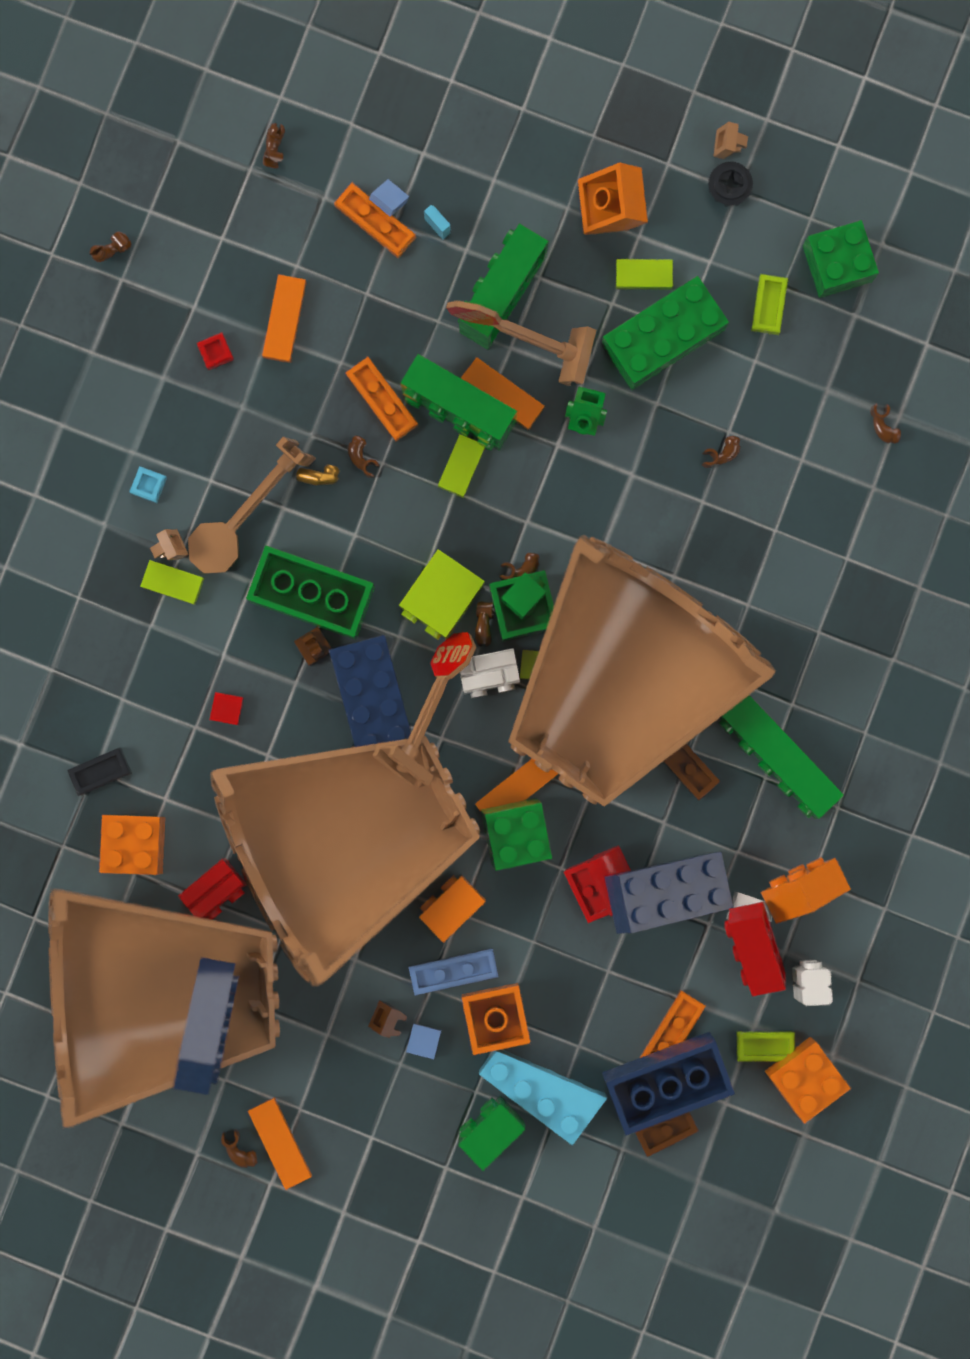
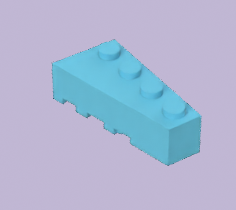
M502 1049L493 1051L479 1069L480 1076L571 1145L575 1143L607 1099L606 1094L566 1078L552 1070L531 1063V1061Z

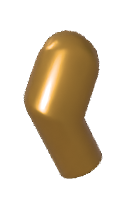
M326 465L324 473L300 467L297 470L296 479L297 481L312 485H330L338 481L339 478L337 476L340 470L333 465Z

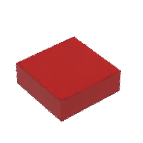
M222 332L196 343L208 371L234 360Z
M215 692L210 720L239 726L244 698Z

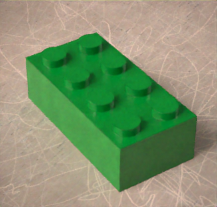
M520 223L515 231L510 229L502 242L504 247L501 253H495L487 266L489 268L488 274L485 278L480 277L473 287L474 295L471 301H464L481 305L497 312L501 320L509 318L547 257L548 240ZM458 319L460 334L489 350L500 332L494 326Z
M696 276L604 335L601 345L630 389L633 390L724 332L729 321L699 276Z
M417 354L400 383L402 394L405 396L404 400L408 404L418 409L420 405L428 409L431 417L442 423L444 420H447L454 424L453 429L466 437L469 434L479 439L477 441L478 444L490 451L493 448L500 451L516 424L517 411L420 354Z
M265 545L246 600L252 604L357 640L375 585L372 582Z

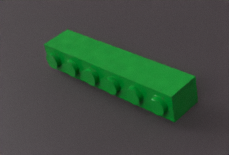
M750 695L720 717L721 720L718 724L727 734L731 735L734 733L740 739L738 743L740 748L747 755L750 756L753 753L760 761L757 764L767 776L770 777L773 774L780 782L777 785L778 788L787 797L793 795L800 803L797 805L798 809L807 818L812 816L814 819H820L844 796Z

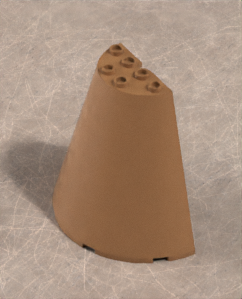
M583 535L575 544L508 742L512 744L511 748L519 755L525 756L527 754L536 760L534 763L545 772H549L551 769L560 774L559 781L569 788L576 787L583 792L582 795L592 804L600 803L605 807L769 680L776 671L768 660L760 656L761 652L718 615L715 617L710 611L702 608L703 604L650 567H642L640 563H636L633 557L601 540L593 537L588 538Z
M426 736L421 741L418 748L419 754L415 761L434 776L430 786H425L419 780H416L414 786L408 785L373 757L377 746H397L402 749L408 739L222 768L211 772V785L217 794L214 797L217 810L233 854H237V858L243 866L241 872L270 930L276 931V935L281 941L280 947L298 973L307 982L310 981L313 986H318L326 981L480 838L478 835L480 834V829L477 822L473 818H469L465 810L466 802L463 796L452 791L450 784L453 783L452 776L446 767L443 768L440 764L438 749L434 743H429Z
M62 889L51 890L48 914V933L50 934L51 1014L54 1024L55 1066L58 1095L61 1099L60 1109L63 1127H72L174 1086L178 1058L201 957L235 963L233 975L239 976L220 1069L276 1047L275 1038L280 1036L279 1021L275 1020V1009H279V996L277 991H273L272 983L278 980L277 963H273V952H277L276 935H272V932Z

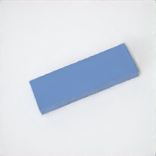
M493 948L409 966L414 995L499 977Z

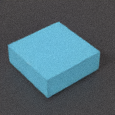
M430 205L424 210L425 220L444 240L450 234V223L434 205Z
M139 466L130 493L158 503L167 477Z

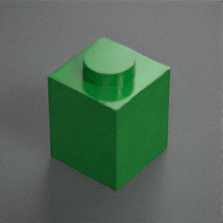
M524 572L502 596L501 601L523 620L546 595L547 591L543 589L546 584L534 573L529 576Z

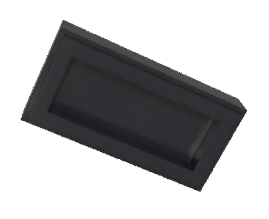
M120 747L67 770L78 796L87 794L132 774Z

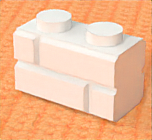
M514 649L473 656L469 665L460 671L464 695L470 694L471 698L487 696V690L498 688L499 693L515 690V684H520Z
M800 960V965L792 968L793 981L796 982L793 985L794 998L806 1006L830 1005L832 1003V989L828 986L831 985V971L822 967V962H817V960Z

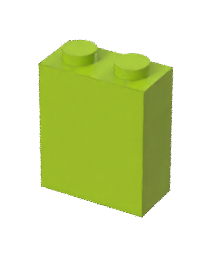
M438 549L399 604V607L404 610L401 615L414 624L417 620L427 626L424 631L435 639L439 640L440 637L447 639L485 585V581Z

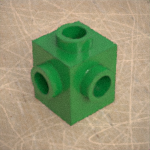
M578 386L575 401L569 400L565 417L570 418L568 429L579 434L595 436L597 426H604L607 410L602 409L606 393Z

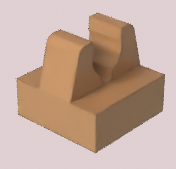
M727 122L717 129L714 157L725 159L734 152L740 153L741 148H747L748 136L738 133L739 124Z
M165 529L157 533L156 536L159 543L150 548L154 558L167 557V560H180L189 555L177 529Z

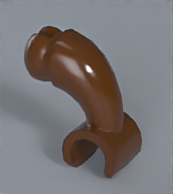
M275 122L267 131L266 151L263 156V165L266 167L278 169V161L283 160V153L277 152L285 133V128L282 124L277 127Z
M116 232L110 238L112 243L103 246L94 245L90 248L89 254L94 261L104 262L118 251L121 253L131 247V241L126 234Z
M875 403L871 407L870 413L873 417L876 434L882 441L888 444L890 442L898 443L901 438L900 429H892L884 422V418L890 413V406L886 404L884 414L880 415L877 413V403Z
M356 435L352 438L351 443L349 442L348 455L353 464L362 470L365 476L374 478V475L367 472L366 468L368 465H375L378 468L380 466L376 460L369 459L366 461L364 459L363 448L366 446V440Z
M728 436L725 439L726 446L720 454L714 449H706L702 454L711 455L713 462H704L702 466L711 468L715 464H725L732 461L740 452V438Z
M527 553L525 562L518 569H515L511 563H503L501 567L509 568L511 575H500L499 578L506 580L522 576L524 572L527 574L535 573L540 566V556L536 553Z
M480 601L477 603L476 609L478 622L475 630V640L480 647L482 644H485L487 647L492 642L489 619L494 618L495 610L493 609L492 602Z
M235 1129L234 1141H228L224 1131L221 1142L226 1147L230 1159L242 1168L256 1166V1152L253 1150L249 1152L242 1151L236 1146L240 1138L239 1131Z

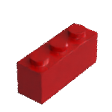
M759 902L730 908L729 919L725 921V930L728 938L733 937L735 943L733 945V954L736 962H741L743 968L741 969L743 985L749 986L752 996L786 990V971L764 903Z

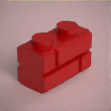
M223 858L181 892L178 897L194 916L213 920L223 912L220 907L229 900L232 904L245 894L242 888L247 884L230 862Z

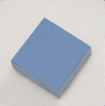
M387 179L371 193L369 200L391 217L407 203L409 196Z
M413 1023L406 1052L434 1059L441 1030Z

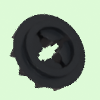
M721 163L713 169L709 176V193L714 197L715 202H720L725 207L729 205L738 206L747 200L752 192L753 179L751 173L740 163ZM732 174L733 183L738 185V188L733 187L730 194H727V186L723 185L722 182L726 183Z

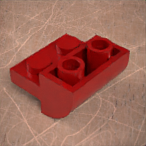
M619 845L598 853L591 859L569 867L564 871L588 923L607 915L612 916L604 877L631 871Z

